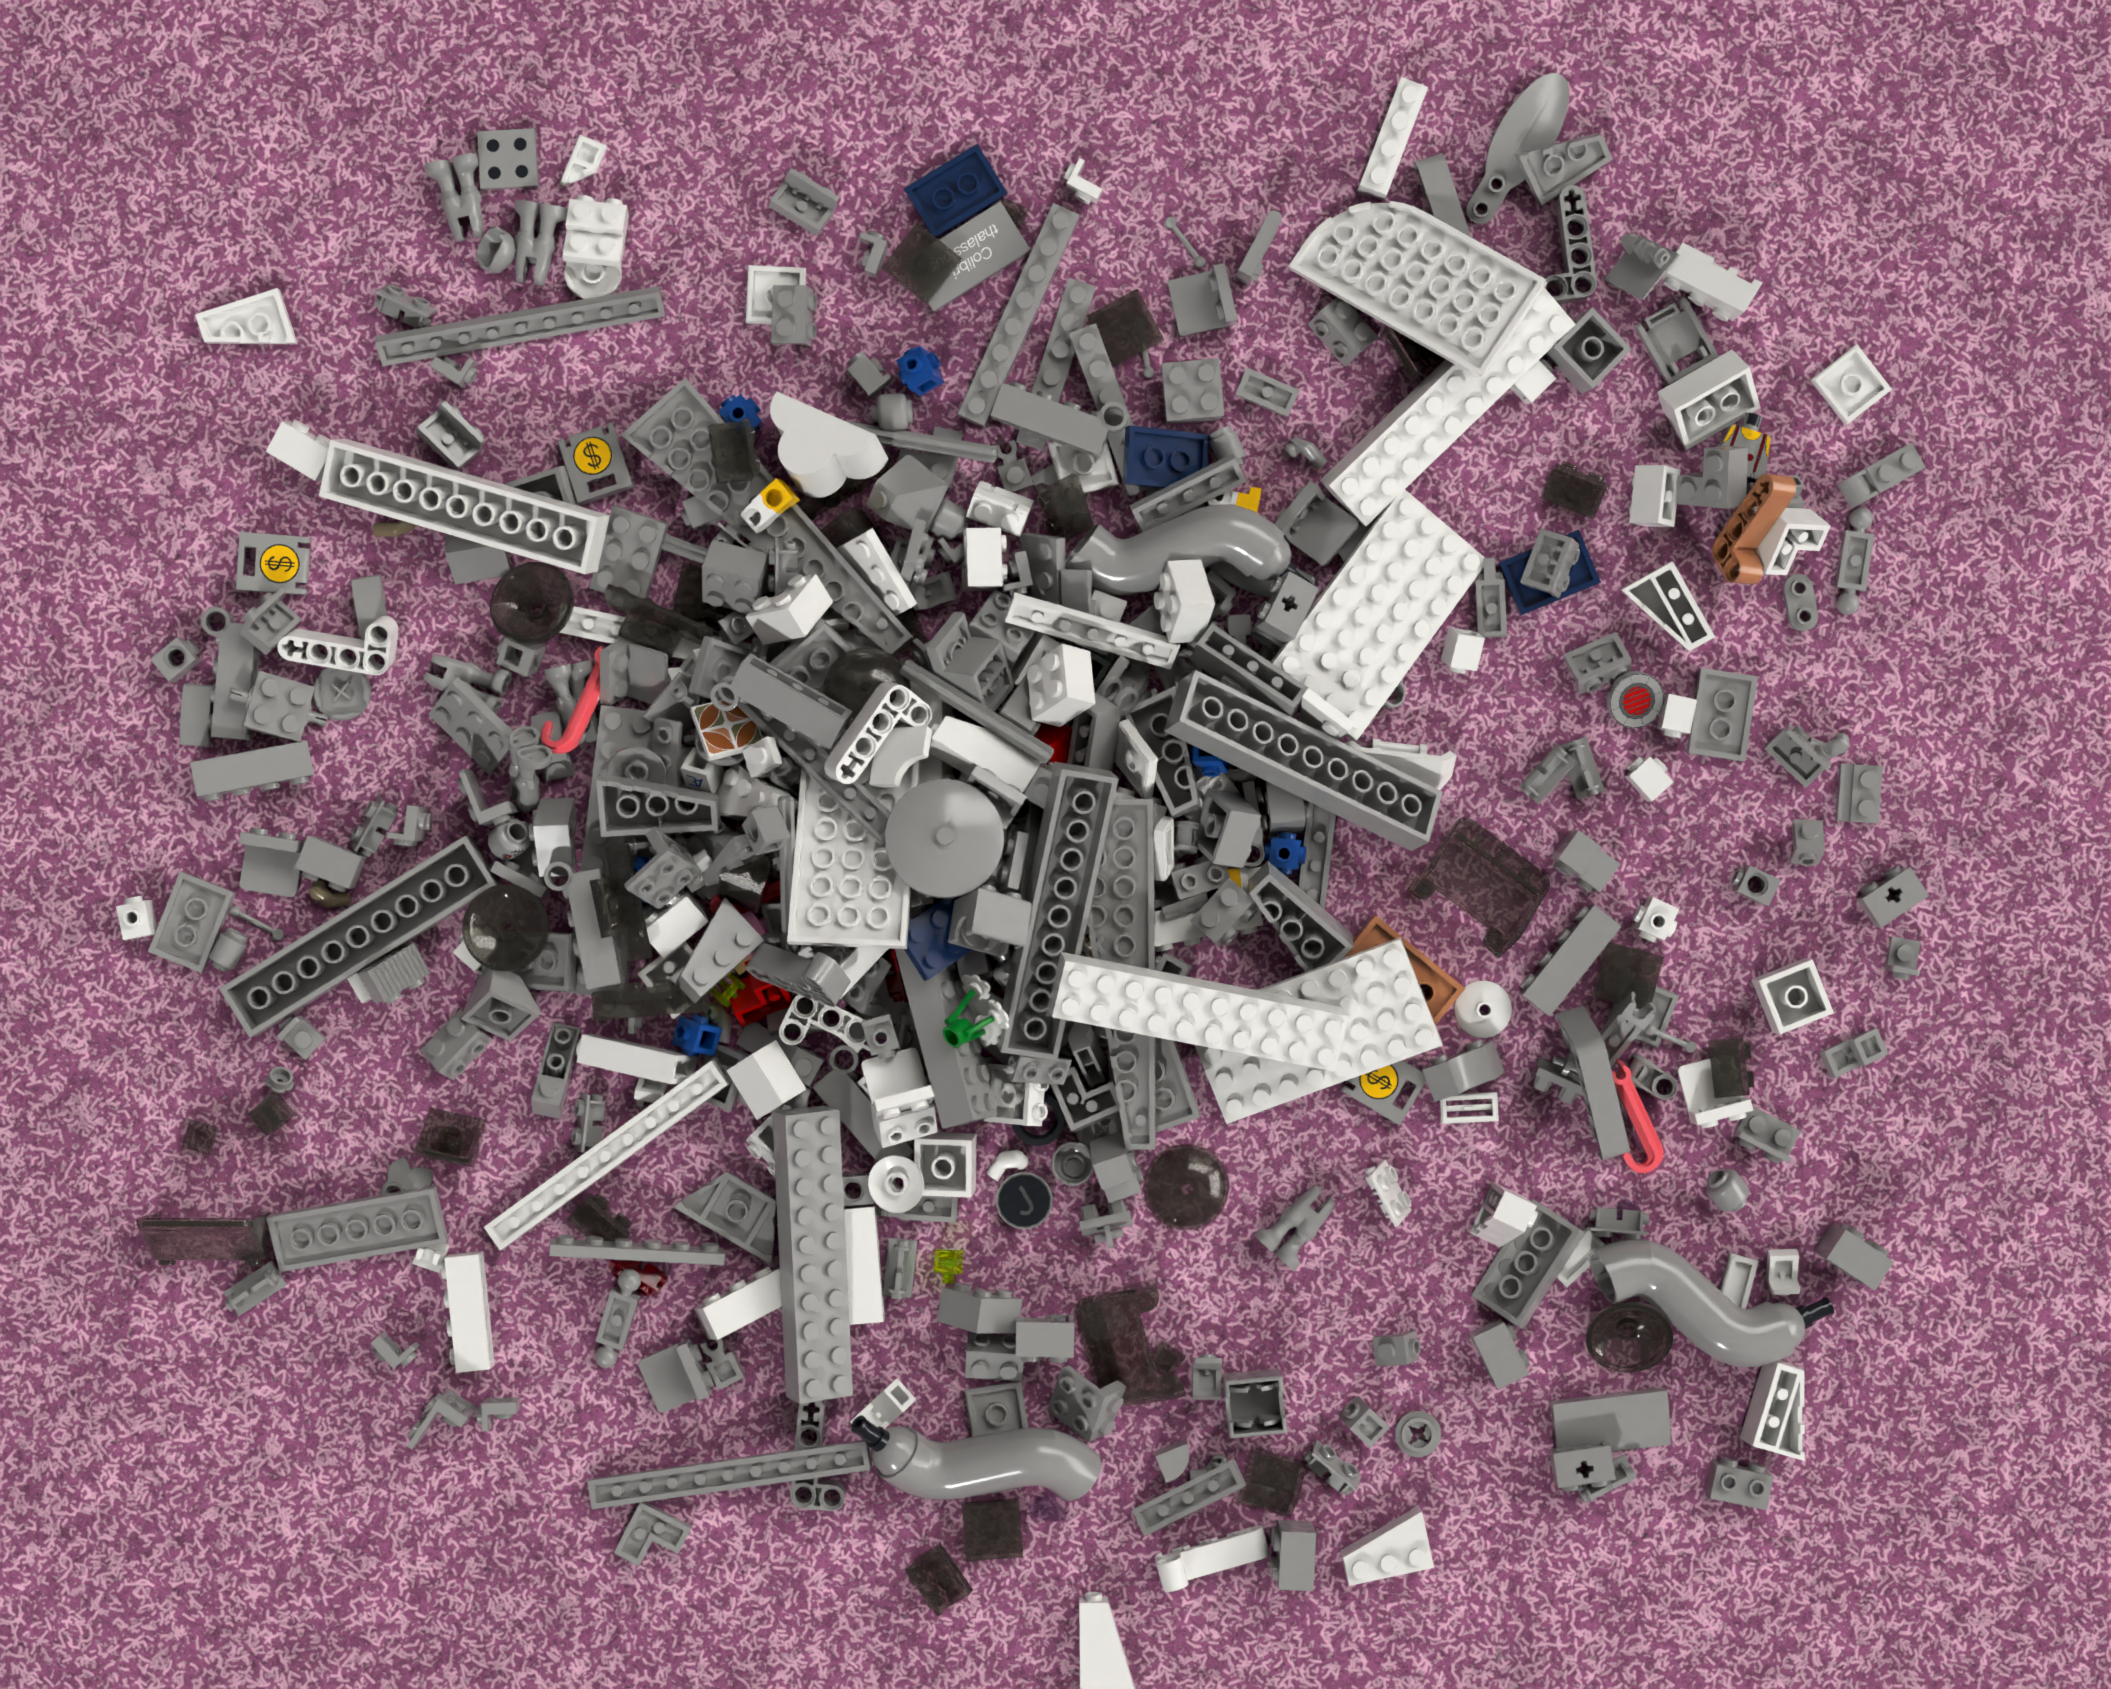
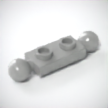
M1858 507L1851 512L1849 521L1854 529L1853 531H1843L1835 588L1844 589V593L1836 601L1838 611L1844 615H1852L1859 609L1860 601L1855 595L1856 591L1865 592L1867 587L1875 534L1865 533V529L1873 521L1871 511L1865 507Z
M626 1269L620 1273L618 1285L621 1289L613 1287L608 1297L595 1340L598 1343L604 1344L595 1353V1361L602 1368H610L615 1365L618 1359L616 1349L622 1351L629 1336L640 1296L632 1292L637 1290L641 1284L639 1273L633 1269Z

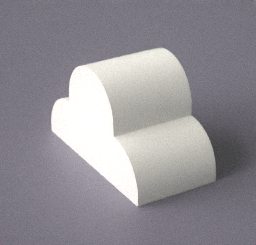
M776 391L771 401L770 414L781 434L778 444V456L794 485L801 493L814 498L826 497L836 492L843 485L847 477L866 479L877 474L885 466L888 457L875 434Z

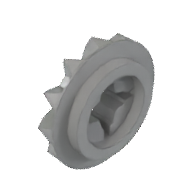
M1422 1410L1409 1411L1408 1414L1399 1419L1395 1428V1438L1398 1446L1404 1453L1413 1457H1423L1432 1453L1439 1445L1441 1429L1437 1420L1432 1415ZM1409 1426L1416 1429L1424 1426L1422 1433L1427 1441L1425 1442L1420 1438L1412 1440L1413 1434Z

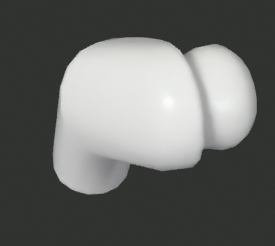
M1019 1150L1003 1151L997 1156L986 1174L998 1181L1006 1169L1018 1168L1022 1170L1026 1168L1029 1162L1028 1157Z

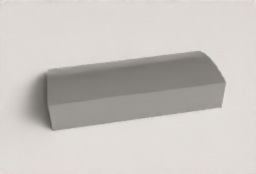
M1534 1199L1531 1202L1537 1205L1535 1211L1538 1212L1533 1226L1531 1228L1527 1227L1523 1234L1501 1248L1472 1293L1473 1297L1522 1329L1525 1328L1586 1233Z
M1664 1387L1550 1401L1555 1448L1607 1441L1611 1445V1452L1671 1445L1668 1394Z

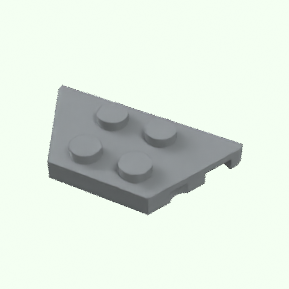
M726 1171L676 1204L675 1209L770 1264L773 1260L777 1201L738 1176Z

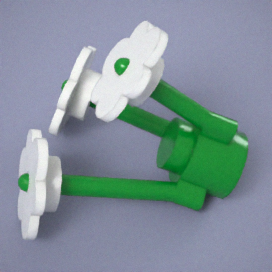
M975 974L972 976L963 975L961 981L964 984L963 990L967 995L952 1015L944 1020L947 1025L943 1029L945 1041L953 1048H959L964 1043L979 1038L984 1046L998 1044V1036L1001 1035L1002 1029L1006 1030L1009 1028V1017L998 1001L995 1002L993 999L988 1001L990 1008L988 1016L983 1014L977 1016L975 1025H972L968 1019H957L972 998L981 1001L983 998L989 999L990 997L989 991L991 987L986 981L981 980Z

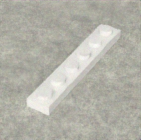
M1016 592L1012 596L1005 615V622L1170 670L1180 648V643H1169L1167 636Z

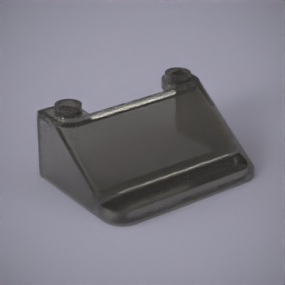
M1460 818L1455 822L1413 879L1407 891L1419 899L1430 898L1436 890L1489 928L1483 938V944L1491 953L1500 958L1523 935L1550 889V881L1543 871L1470 818Z
M155 1211L136 1219V1226L152 1259L158 1260V1265H175L176 1260L245 1261V1265L255 1266L262 1265L263 1260L271 1257V1235L266 1219L271 1214V1211H265L252 1218L162 1217V1211Z
M1155 1278L1083 1297L1075 1306V1315L1094 1385L1101 1389L1117 1380L1124 1384L1126 1389L1122 1397L1124 1401L1121 1407L1168 1401L1186 1396L1183 1383L1177 1376L1169 1374L1157 1377L1140 1314L1153 1310L1159 1302Z

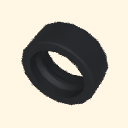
M1045 1092L1044 1102L1051 1106L1055 1114L1054 1126L1049 1132L1042 1135H1034L1026 1131L1023 1125L1012 1124L1017 1137L1026 1144L1033 1146L1048 1145L1056 1140L1064 1129L1065 1116L1057 1098L1049 1092Z

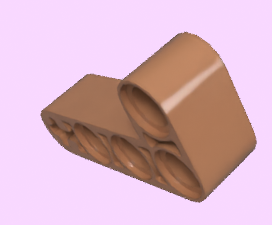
M1761 475L1714 541L1712 547L1713 558L1728 582L1751 585L1760 582L1763 576V565L1755 550L1795 495L1796 483L1791 476Z

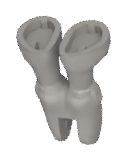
M467 153L452 158L461 186L460 195H458L455 189L453 170L449 160H437L425 164V173L428 177L436 180L441 188V208L445 211L450 230L456 242L465 240L464 228L460 218L469 216L475 238L484 236L480 204L482 197L474 184V171L478 166L477 154Z
M515 200V211L520 216V231H518L514 241L516 246V281L525 283L529 263L536 264L534 284L543 286L546 282L552 254L555 250L554 230L558 222L566 220L568 209L550 204ZM540 212V230L537 238H535V222Z
M437 654L432 656L431 662L441 668H447L443 678L426 672L424 680L427 683L445 692L450 683L459 677L496 715L498 714L503 699L473 688L471 684H479L499 695L505 696L512 678L511 671L500 669L495 674L482 671L473 662L466 663Z
M594 660L544 670L546 679L552 685L557 697L556 706L564 729H566L585 688V678L592 672L595 666ZM595 710L578 745H581L584 741L594 742L597 740L599 725Z
M529 726L514 729L509 738L511 755L508 769L510 775V796L516 800L517 807L523 812L534 810L539 802V778L535 771L546 768L552 761V750L547 746L538 745L540 741L539 731Z
M1317 1185L1308 1189L1291 1206L1284 1208L1280 1220L1270 1229H1260L1253 1235L1271 1252H1274L1286 1233L1296 1227L1294 1234L1274 1253L1293 1271L1300 1265L1297 1255L1300 1248L1305 1242L1310 1241L1316 1236L1318 1229L1326 1221L1336 1204L1329 1197L1315 1212L1310 1205L1322 1191Z

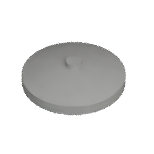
M952 779L927 781L906 792L892 809L885 830L886 853L894 872L913 890L936 898L962 896L981 886L996 869L1004 845V831L1001 818L990 799L972 785Z

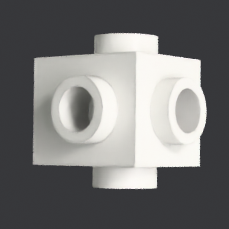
M1647 897L1644 906L1639 905L1634 914L1633 921L1636 923L1633 928L1641 931L1639 936L1650 942L1655 943L1656 939L1665 941L1666 937H1671L1676 929L1677 921L1674 920L1679 909L1654 897ZM1655 917H1657L1656 925L1653 924V920Z

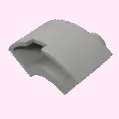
M1482 1039L1475 1040L1465 1045L1467 1049L1449 1057L1446 1054H1442L1430 1059L1432 1065L1422 1070L1434 1102L1461 1094L1475 1086L1494 1080L1505 1073L1493 1040L1483 1043Z

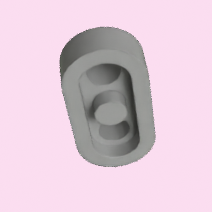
M1803 574L1792 575L1783 584L1788 622L1797 631H1807L1812 629L1818 621L1813 584ZM1796 583H1800L1803 586L1801 594L1795 591ZM1802 611L1808 614V620L1806 622H1803L1800 619V613Z

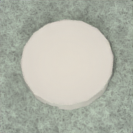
M566 261L564 278L568 288L578 298L588 299L613 294L618 289L622 280V267Z

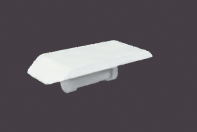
M1372 739L1371 748H1364L1352 740L1345 743L1438 790H1441L1452 777L1457 757L1451 751L1442 756L1427 755V744L1411 745Z

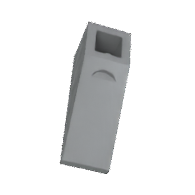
M552 1023L531 1098L532 1112L534 1114L561 1119L581 1028Z

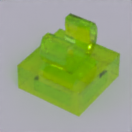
M935 1249L934 1273H942L943 1284H954V1274H962L964 1250Z

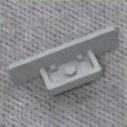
M660 717L654 720L652 752L659 756L665 765L666 778L664 784L686 788L680 768L695 746L689 744L681 745L682 722Z

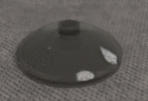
M544 562L524 563L508 571L495 586L490 600L491 618L497 630L514 643L521 645L543 643L556 636L566 626L573 612L574 592L568 578L555 566ZM541 606L542 611L535 614L536 608Z
M871 647L857 648L841 655L829 668L823 684V694L853 711L844 729L848 730L881 683L885 681L893 682L911 691L910 680L900 674L902 664L890 653ZM869 683L872 686L871 690L868 693L862 692L860 690L862 684ZM895 690L890 694V703L896 698ZM879 714L873 719V727L879 722Z
M510 884L496 885L478 894L469 904L462 924L464 943L472 957L487 968L503 972L522 969L535 961L546 946L550 930L547 911L539 898L525 888ZM513 924L515 931L513 934L508 935L506 928L508 925Z
M1193 1144L1174 1145L1160 1152L1148 1166L1143 1182L1144 1197L1150 1211L1159 1221L1175 1229L1193 1230L1209 1224L1222 1212L1229 1195V1179L1222 1162L1211 1151ZM1190 1184L1193 1187L1192 1192L1184 1194L1182 1186Z
M1620 1302L1602 1309L1591 1319L1586 1329L1585 1340L1589 1354L1598 1364L1613 1371L1632 1373L1649 1369L1667 1356L1673 1344V1331L1669 1319L1659 1309L1641 1302Z

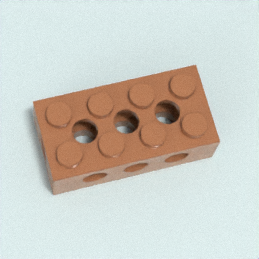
M1371 915L1353 937L1354 947L1343 958L1401 937L1419 985L1426 984L1429 988V995L1425 1000L1436 1025L1466 988L1376 915Z

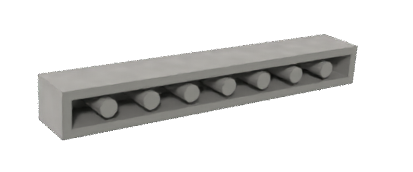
M1053 203L958 412L960 419L982 429L986 428L1002 383L1006 384L1076 230L1080 219L1079 214Z

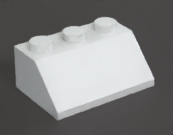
M1733 350L1726 352L1657 392L1662 410L1685 450L1692 448L1741 420L1746 412L1753 413L1761 408L1750 367Z

